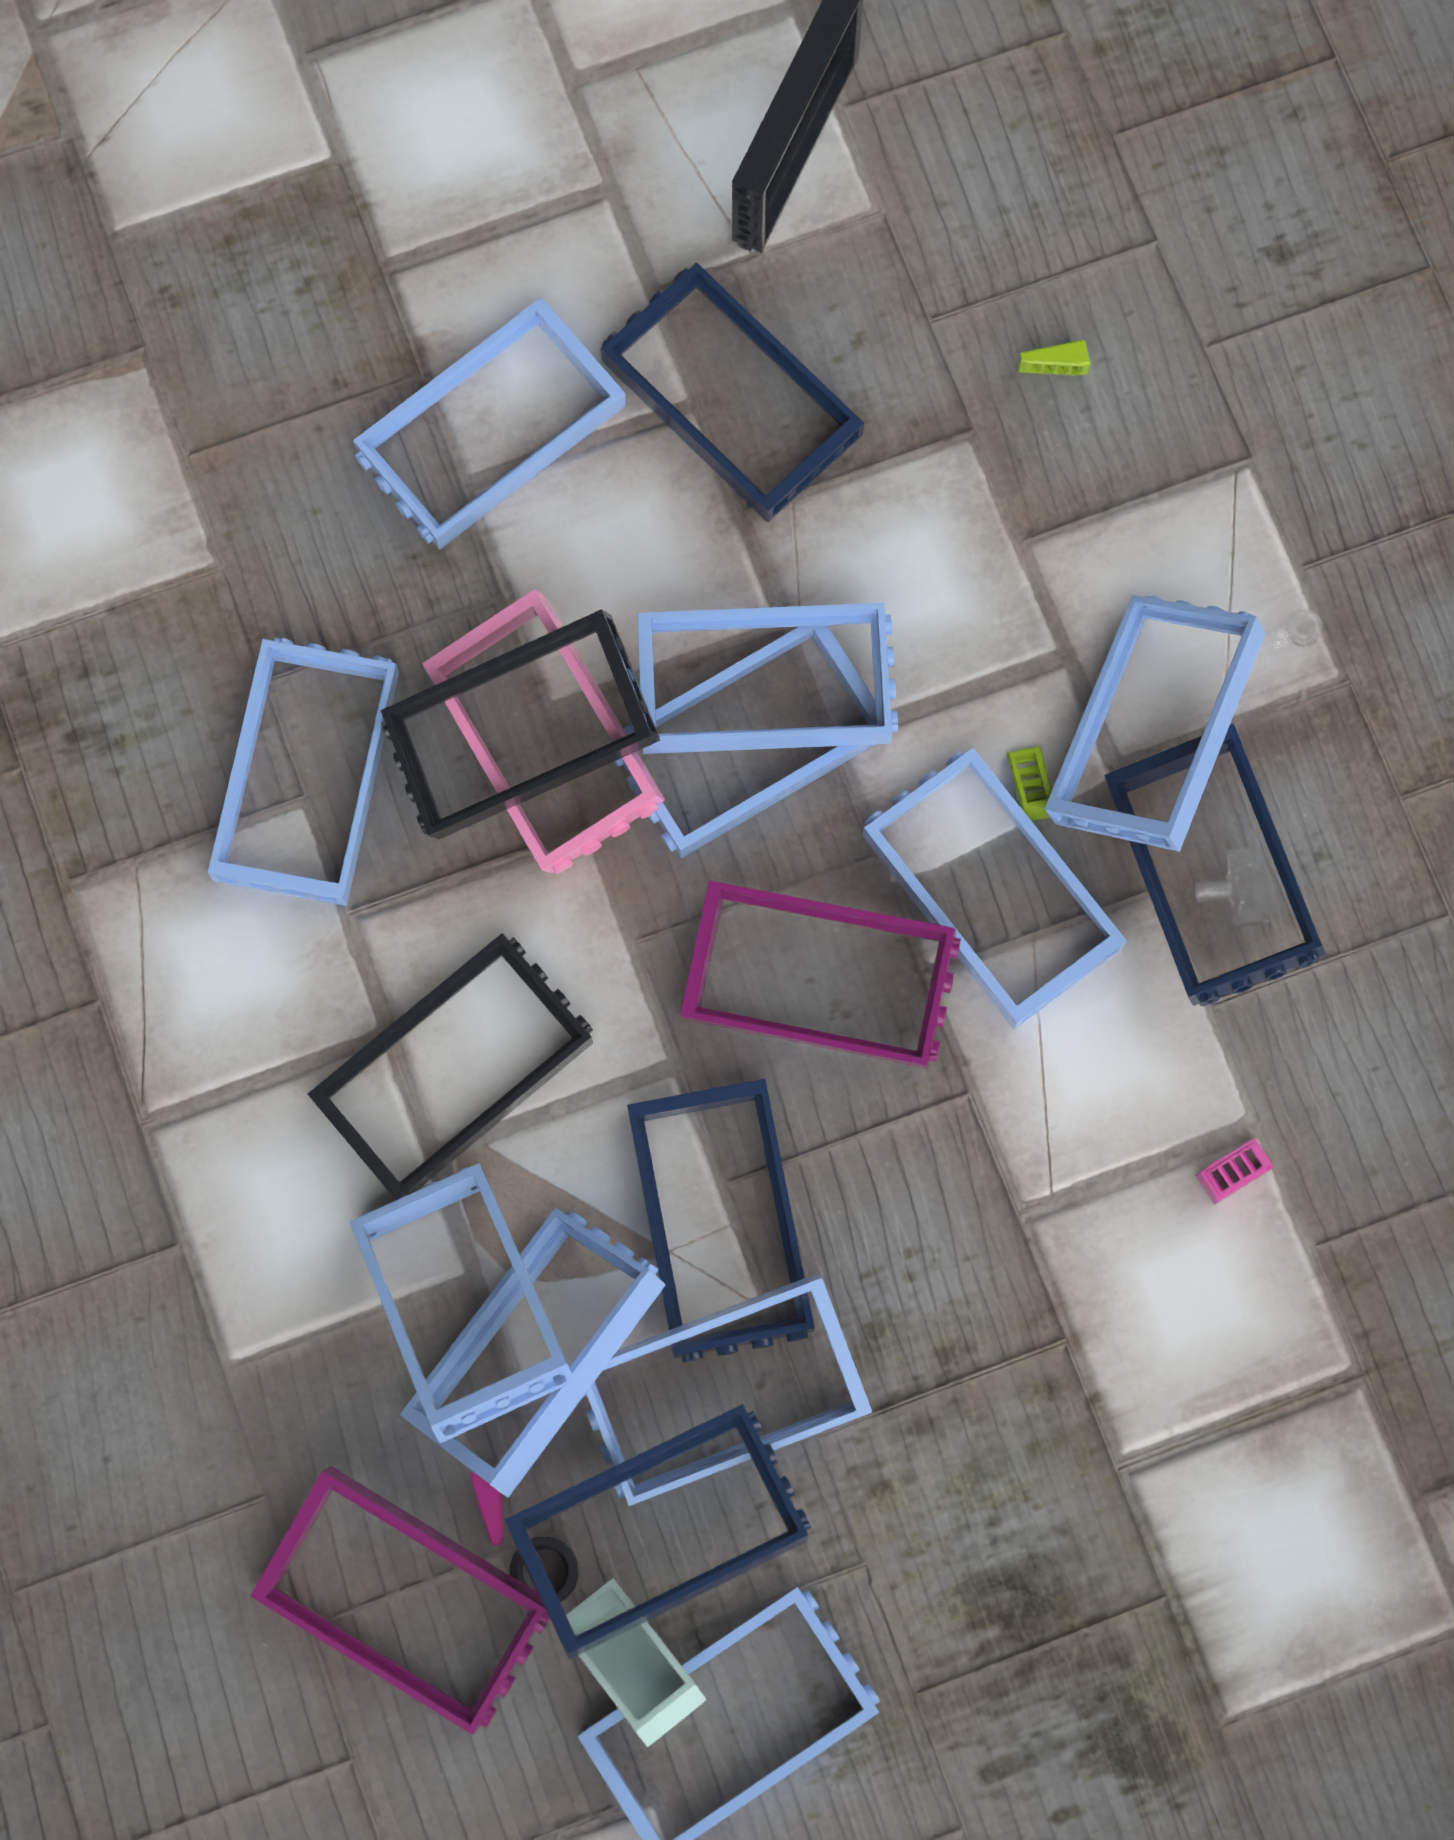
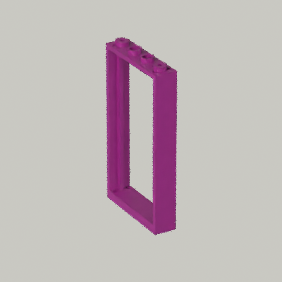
M709 880L680 1017L687 1021L929 1069L930 1061L936 1062L939 1053L940 1041L935 1040L937 1027H944L947 1007L942 1006L944 992L951 993L954 973L948 971L951 958H958L961 938H955L956 930L952 927ZM723 900L939 942L917 1051L702 1008L701 1003Z
M329 1466L320 1473L250 1595L253 1599L472 1735L480 1726L484 1728L489 1726L498 1710L492 1705L499 1694L503 1697L506 1696L516 1679L510 1675L517 1663L523 1666L534 1646L529 1644L535 1631L542 1634L550 1620L536 1591L332 1466ZM333 1490L529 1610L472 1709L277 1589Z

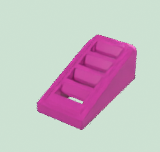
M1253 1138L1204 1168L1195 1176L1214 1205L1273 1169L1274 1166L1257 1140ZM1251 1150L1262 1167L1256 1170L1245 1152ZM1239 1157L1249 1171V1175L1244 1176L1234 1161L1235 1158ZM1224 1165H1229L1239 1181L1233 1183L1223 1168ZM1217 1171L1228 1188L1222 1190L1212 1173Z
M470 1472V1479L492 1545L503 1546V1494L476 1473Z

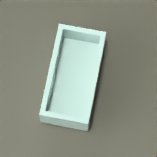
M612 1578L566 1616L577 1636L635 1606L614 1578ZM647 1621L579 1655L647 1747L706 1701L696 1684Z

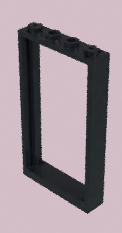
M863 0L821 1L732 180V241L737 242V245L744 250L751 251L753 249L761 253L763 252L858 59Z
M603 609L381 710L384 721L381 722L383 732L393 742L396 750L393 753L394 761L398 769L404 771L408 782L405 784L406 793L409 799L416 803L419 811L417 822L424 834L439 840L661 741L612 615ZM597 633L635 732L441 818L404 720Z
M501 933L308 1093L312 1101L396 1201L420 1189L593 1044L590 1035L593 1031L592 1027L581 1015L576 1018L567 1009L571 1005L569 1000L559 989L553 992L545 983L549 979L537 963H534L532 966L529 965L523 958L526 951L514 937L508 940ZM503 957L572 1039L399 1182L330 1098L499 958Z

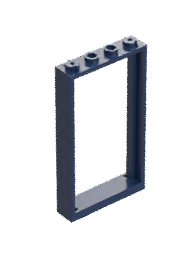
M696 262L691 268H684L683 271H680L675 276L674 283L666 290L661 289L656 292L651 298L650 304L642 312H634L628 318L626 326L618 333H611L603 341L601 348L602 362L762 518L769 522L863 436L864 422ZM696 288L841 426L767 495L750 481L622 356Z
M1234 723L1229 725L1218 756L1230 752L1305 942L1199 983L1146 844L1129 841L1185 991L1193 1006L1198 1004L1200 1006L1214 1004L1219 1001V996L1232 991L1234 994L1245 992L1251 989L1255 982L1265 978L1267 981L1279 979L1287 973L1286 970L1300 966V968L1310 967L1318 963L1320 957L1326 955ZM1202 736L1105 774L1104 776L1117 811L1135 815L1127 795L1128 792L1190 768Z
M766 1079L627 1105L659 1279L666 1284L662 1289L669 1330L683 1324L644 1121L755 1100L790 1284L805 1278ZM808 1292L793 1297L797 1315L796 1319L687 1340L684 1339L672 1344L674 1358L682 1357V1363L701 1360L703 1359V1353L717 1350V1356L737 1353L738 1346L752 1344V1349H760L773 1346L772 1339L787 1337V1342L808 1339V1332H814Z
M741 1404L505 1519L506 1526L568 1659H572L807 1542V1530L811 1529V1525L802 1508L796 1511L790 1499L795 1496L792 1486L786 1476L779 1477L774 1467L778 1463L777 1457L769 1443L763 1445L758 1435L762 1428L753 1411L747 1413L744 1405ZM736 1428L787 1532L576 1636L526 1530Z

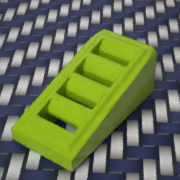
M1078 340L1021 352L1017 368L1018 372L1088 375L1091 363L1085 340Z
M1040 746L1008 752L1007 759L1018 805L1031 821L1050 818L1045 811V807L1052 788ZM1036 761L1037 765L1018 769L1017 765ZM1039 774L1038 778L1021 781V778ZM1039 788H1042V790H1043V791L1034 792V793H1030V794H1025V792H1024V791H1029V790H1034V789H1039Z

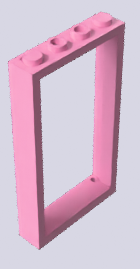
M533 589L422 664L434 685H437L447 680L446 676L537 615L548 633L563 627L545 595ZM572 643L559 649L612 742L627 736L574 644ZM456 696L445 701L446 706L497 794L509 789L510 786L459 698ZM637 751L622 759L637 782L642 794L549 854L521 805L518 804L507 809L541 870L559 874L563 870L569 869L573 865V859L581 854L584 856L592 854L602 846L601 841L611 835L612 837H617L625 833L630 828L629 823L639 817L641 819L647 818L659 809L657 805L665 801V798Z

